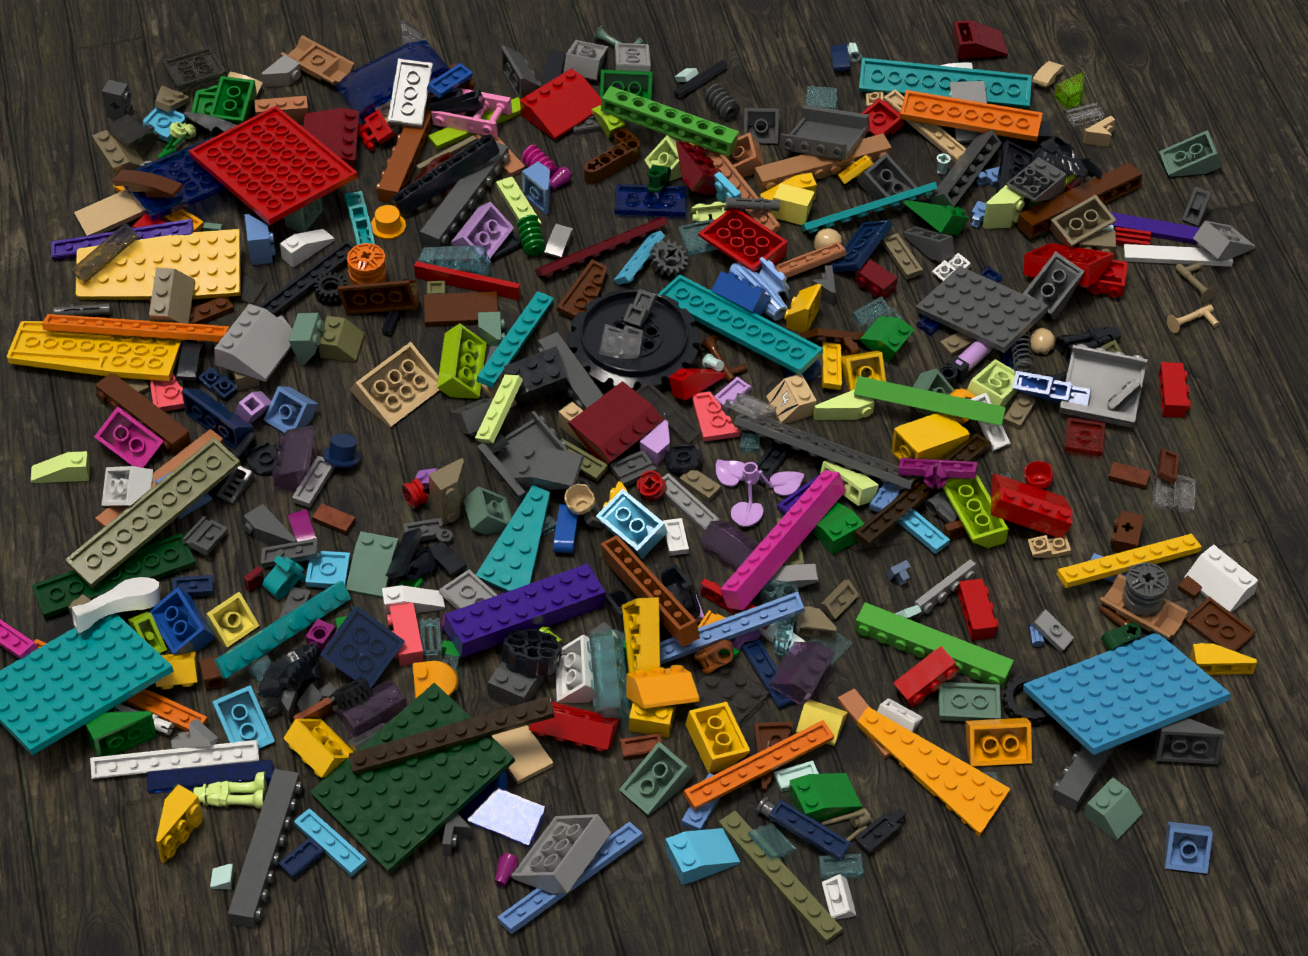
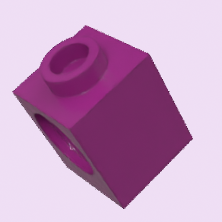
M317 619L306 635V643L316 642L318 651L321 653L335 634V626Z

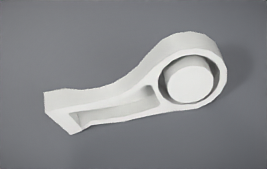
M146 577L127 579L90 602L72 607L73 624L78 633H81L90 628L100 618L110 614L144 610L157 605L161 601L159 582Z

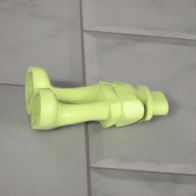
M258 772L252 782L236 783L224 781L209 784L208 787L207 784H203V787H194V794L199 796L200 803L203 802V805L224 806L228 808L229 805L236 804L262 809L267 794L266 773ZM231 793H254L252 795H231Z

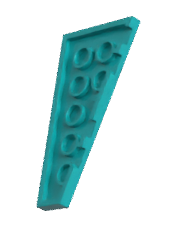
M532 485L476 573V576L484 583L503 592L532 583V575L549 505L550 492Z

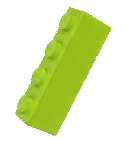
M460 323L444 335L437 388L450 397L477 399L480 397L481 383L477 382L476 379L484 367L487 342Z
M976 474V478L971 479L957 477L948 479L942 488L972 542L986 548L1006 543L1008 527L1003 519L991 515V497L979 476Z

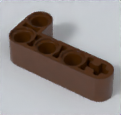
M625 128L616 129L614 131V147L585 163L584 181L587 184H596L640 158L639 139Z

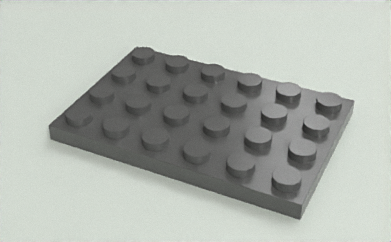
M959 266L916 306V312L1005 353L1048 312V305Z

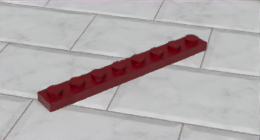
M666 217L656 218L535 269L536 275L544 276V278L554 275L553 271L558 269L560 271L566 270L574 262L576 265L586 261V257H597L601 255L603 250L608 252L616 249V245L620 243L622 245L631 243L634 237L639 239L647 236V232L651 230L653 232L662 230L663 225L668 224Z

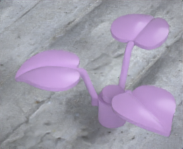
M719 459L716 462L717 478L722 485L734 487L744 480L748 483L749 502H739L731 510L732 520L740 527L753 526L763 516L762 505L752 503V485L758 482L759 477L762 478L769 488H774V492L779 496H790L796 492L804 479V473L786 471L772 475L769 482L762 474V471H758V466L754 462L744 464L740 461H723Z

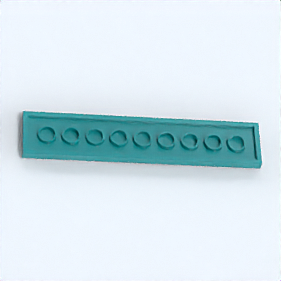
M862 58L859 91H883L884 94H889L896 89L903 96H905L906 90L951 97L950 82L984 81L987 104L1029 109L1032 75Z
M680 274L658 294L666 295L679 303V309L686 308L695 321L799 375L806 371L823 354L822 347Z

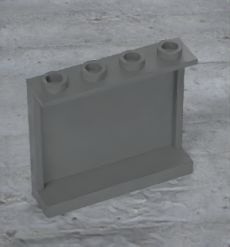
M805 105L803 107V118L790 134H781V148L786 151L847 160L870 131L869 115Z
M535 411L532 412L533 419L505 436L509 444L505 446L506 449L501 453L493 454L484 442L477 446L481 459L519 504L522 503L529 492H525L514 479L524 447L544 446L569 452L565 442L557 438L554 429H549L545 419L541 415L538 416Z

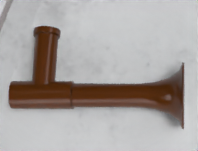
M707 337L701 342L700 346L703 349L707 348L714 358L724 362V367L721 371L725 373L728 383L735 379V374L748 370L745 363L730 369L716 347L718 337Z

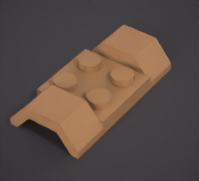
M303 35L300 37L294 50L289 54L284 52L280 54L281 57L286 55L300 63L302 71L337 87L342 86L350 79L355 67L354 62Z
M1119 573L1111 589L1105 597L1100 598L1099 602L1116 610V614L1130 620L1149 632L1154 631L1166 639L1172 640L1181 628L1188 610L1165 598L1161 609L1153 615L1142 616L1132 613L1125 607L1122 601L1126 577Z

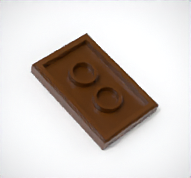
M1208 597L1191 612L1183 622L1209 643L1238 652L1256 634L1255 630L1211 597Z

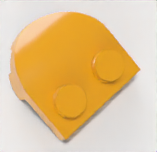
M440 661L413 663L416 698L433 683H436L449 697L457 690V673L447 663Z

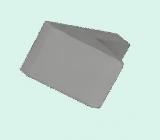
M194 719L189 723L190 732L178 733V736L171 740L172 748L211 747L219 742L218 737L198 719Z

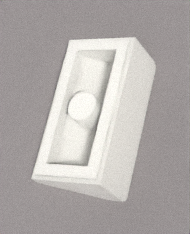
M891 699L881 703L877 711L911 732H914L923 719L922 716Z
M839 874L823 881L822 886L830 915L835 920L856 916L847 879Z

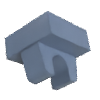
M906 560L891 567L886 576L889 581L895 579L901 586L910 579L907 571L911 566Z

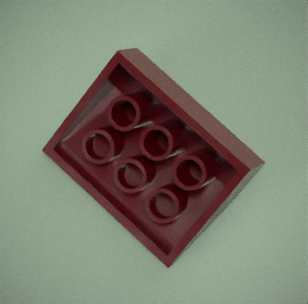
M337 108L305 113L303 128L349 166L354 167L359 111Z
M622 381L568 422V425L593 457L609 464L664 421V419L652 404Z

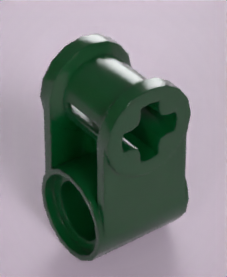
M653 164L647 172L649 177L647 190L654 193L661 192L670 180L671 168Z
M1127 623L1124 626L1105 632L1101 637V641L1108 651H1113L1115 648L1124 645L1126 647V644L1139 639L1141 628L1135 623Z

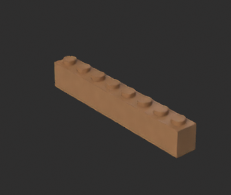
M879 134L864 138L847 160L803 154L755 167L754 181L760 192L763 193L796 175L812 173L814 180L839 174L865 155L871 159L873 164L885 153L891 157L892 147L885 135Z

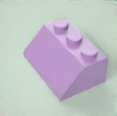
M489 202L478 207L451 243L462 255L486 264L514 227Z

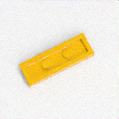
M823 342L821 346L823 348V354L821 355L822 388L841 390V344Z

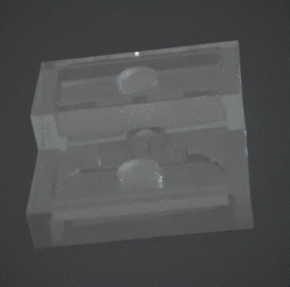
M605 324L599 354L623 359L638 358L643 330L625 325L622 330Z
M737 393L735 399H726L724 405L755 420L766 418L777 409L776 406L746 393Z
M1156 474L1154 476L1152 506L1169 511L1193 512L1196 480L1178 474L1175 484L1157 478Z

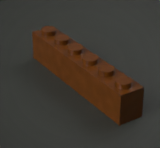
M110 373L95 384L96 396L101 402L108 404L113 411L116 407H120L164 441L161 444V448L164 451H169L175 456L191 443L189 430L117 375Z

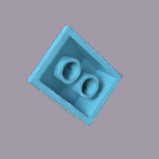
M624 489L596 515V518L614 536L618 535L641 560L668 533L665 523Z
M251 685L212 701L213 709L229 743L258 740V749L275 742Z
M723 828L685 831L666 838L665 853L682 886L740 864V860Z

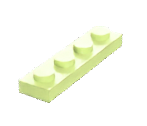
M512 176L496 181L497 189L517 221L527 215H536Z
M504 375L475 437L478 442L494 443L523 381L519 375Z

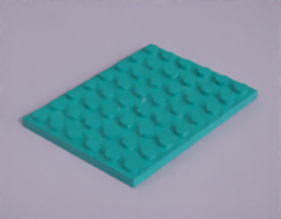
M116 613L100 618L90 628L81 633H78L76 628L67 631L65 634L32 651L25 658L19 659L0 670V723L31 755H34L171 674L174 670L172 665Z

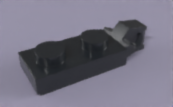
M902 808L892 815L884 813L857 835L855 842L866 853L872 854L902 828L901 823L906 820L907 813Z

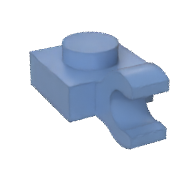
M999 167L980 172L978 174L979 179L976 180L977 185L984 186L990 183L992 187L996 186Z
M978 201L971 212V217H973L972 227L978 228L980 223L984 221L986 203Z

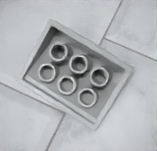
M249 304L214 348L215 365L266 382L291 349L289 339L292 328L268 310Z
M598 814L555 816L511 877L514 880L553 894L568 893L573 889V885L578 878L583 875L588 864L595 858L598 850L606 843V839L611 834V831Z

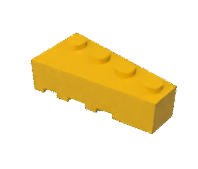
M659 597L638 598L623 604L622 613L629 673H634L635 670L639 669L651 671L655 667H660Z

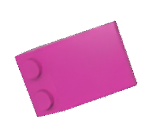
M116 407L94 436L129 464L140 468L145 467L164 442L120 407Z

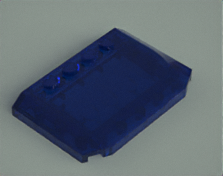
M426 40L407 43L348 73L336 85L338 92L353 110L359 111L361 121L376 111L375 108L391 100L398 59L433 63L431 79H436L450 70Z

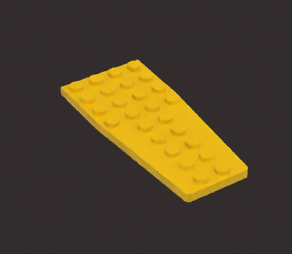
M240 230L193 232V234L185 236L168 235L80 248L77 250L76 296L79 300H151L156 267L173 268L195 279L193 299L241 296Z
M22 321L8 351L7 359L10 364L105 377L112 373L119 378L170 381L184 340L160 339L157 337L142 338L141 336L125 337L123 335L98 333L87 334L83 332L69 333L68 331L52 332L50 330H43V321Z

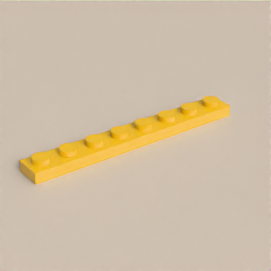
M1192 534L1060 568L1056 575L1064 586L1069 588L1128 572L1135 564L1143 562L1158 564L1199 553L1202 546Z

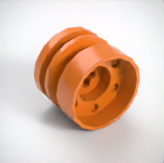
M363 243L356 245L348 252V274L351 285L386 282V258L384 251L379 246Z

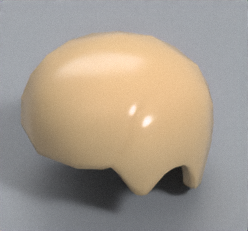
M830 228L822 229L815 237L814 248L817 250L835 242L842 244V236L836 230Z
M1039 328L1030 333L1032 352L1047 355L1050 350H1055V336L1050 330Z
M585 484L570 486L565 492L567 508L577 515L590 512L595 505L594 493Z

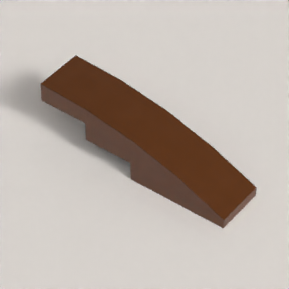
M121 170L112 180L114 186H128L131 192H145L147 198L175 197L183 188L182 183L136 170Z

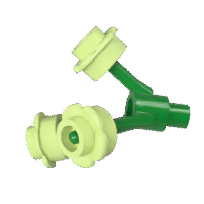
M172 123L169 130L172 137L167 146L162 149L163 152L157 156L161 161L171 156L185 157L186 162L193 164L194 159L190 157L189 150L194 147L186 148L185 153H177L175 147L184 138L189 140L192 137L194 138L196 136V128L190 123Z

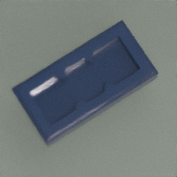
M309 837L282 859L278 865L290 878L295 879L323 856L325 850Z

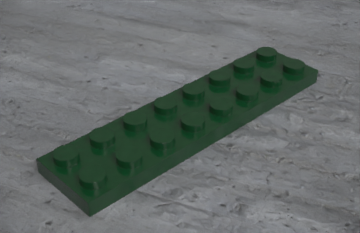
M183 533L142 546L93 588L74 570L31 585L44 619L69 611L68 606L81 595H85L90 600H93L112 590L124 580L138 577L158 580L195 567L196 562L188 544H182Z

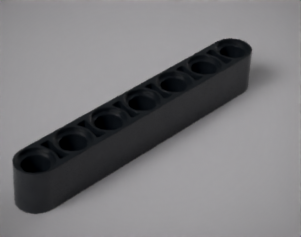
M491 134L484 135L396 193L391 198L394 207L399 210L400 216L411 213L498 155L500 150Z

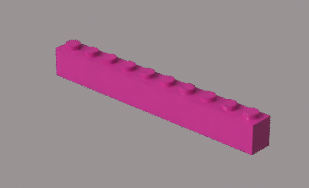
M824 470L722 586L720 590L727 608L744 610L844 494L846 489L839 472Z

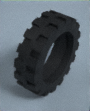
M1024 674L1020 675L1019 678H1013L1011 683L1008 682L1002 701L1004 712L1009 715V719L1027 718L1031 722V726L1035 725V727L1048 723L1049 719L1053 717L1044 709L1032 712L1024 710L1015 703L1013 698L1017 692L1023 690V684L1038 679V677H1035L1033 674H1029V676Z

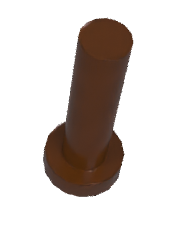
M1106 605L1100 608L1104 615L1120 627L1127 623H1132L1130 620L1125 621Z

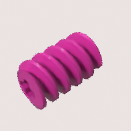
M537 145L529 146L522 155L523 164L530 167L539 161L542 165L548 167L551 179L558 170V166H555V163L541 149H538Z

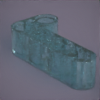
M476 245L426 247L422 249L418 262L455 270H469L470 273L487 277L492 267L485 249Z
M770 579L760 590L759 600L762 604L798 592V587L791 582ZM795 616L775 624L772 647L774 652L779 655H785L790 651Z

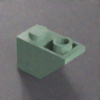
M478 312L479 337L487 342L489 346L498 347L505 337V333H501V330H505L504 319H500V312Z

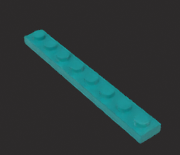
M936 182L804 223L800 227L802 233L808 231V234L819 231L818 228L822 226L826 229L835 226V222L841 221V223L851 221L853 216L861 218L867 216V212L874 210V213L885 210V206L890 205L892 208L901 205L900 201L917 200V196L922 194L923 197L933 195V191L938 189Z
M539 291L536 292L477 375V382L491 388L495 387L505 372L504 366L511 364L553 304V297Z
M338 581L215 659L214 662L222 678H228L311 625L317 619L322 618L350 600L351 597L344 582Z

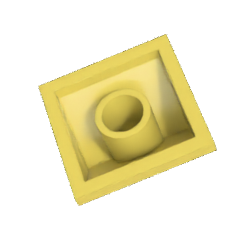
M780 183L773 197V200L780 201L779 211H772V215L775 219L798 225L807 223L815 192Z
M237 592L206 613L208 625L216 638L227 648L260 626L240 592Z
M808 700L803 706L796 733L824 720L834 735V739L826 744L835 746L848 712Z

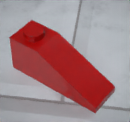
M679 369L676 373L669 376L672 395L679 399L687 400L723 379L726 375L714 369Z

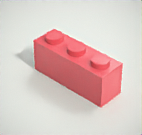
M414 603L390 606V614L387 615L388 626H392V632L405 641L394 658L399 659L400 666L424 662Z

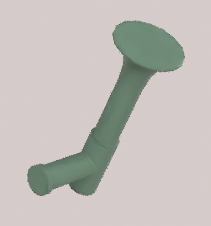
M603 25L597 29L594 35V41L601 39L614 46L615 43H621L609 36L604 31ZM638 38L633 44H643V41Z

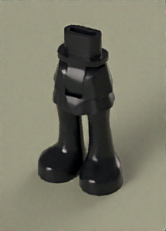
M1107 326L1089 329L1086 333L1060 335L1055 339L1056 348L1060 353L1065 352V360L1069 365L1073 345L1088 341L1081 344L1088 346V348L1096 349L1113 340L1121 339V333L1116 327L1109 328Z

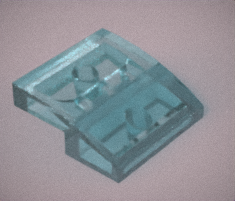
M882 296L854 311L851 315L865 331L871 327L879 316L902 319L894 307L890 308Z

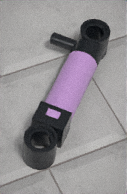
M976 340L958 357L954 355L948 360L947 364L939 369V372L955 389L956 382H963L968 377L969 371L995 348Z

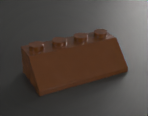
M416 280L338 286L337 288L346 315L418 309L420 292Z

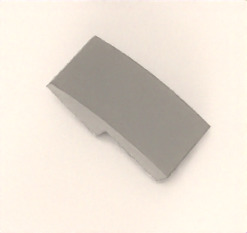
M556 224L544 252L545 255L559 259L563 258L573 228Z

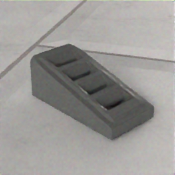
M241 466L237 467L229 474L216 496L234 505L254 479L253 472ZM234 481L239 482L240 485L234 484ZM230 486L235 488L236 491L229 489ZM226 492H228V493L232 494L233 496H232V498H230V497H228V496H226V495H224V494H225Z

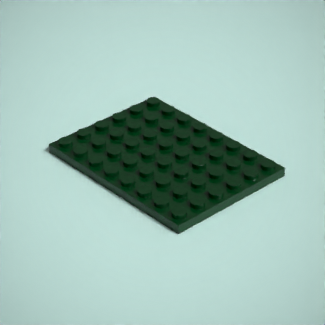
M433 683L357 751L472 717L436 683ZM492 736L357 775L353 774L350 758H348L313 788L310 793L390 874L515 762V759Z

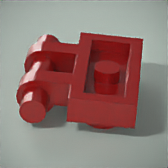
M379 109L364 118L366 121L365 125L358 124L357 134L363 139V144L369 151L375 150L374 142L378 141L381 145L395 136Z

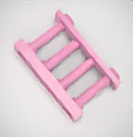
M462 89L463 94L473 91L468 89ZM481 92L485 100L483 109L477 110L474 117L465 116L466 112L452 114L432 110L433 125L446 128L451 127L482 135L491 134L493 137H497L496 121L501 114H511V98ZM485 111L494 112L489 121L480 119Z

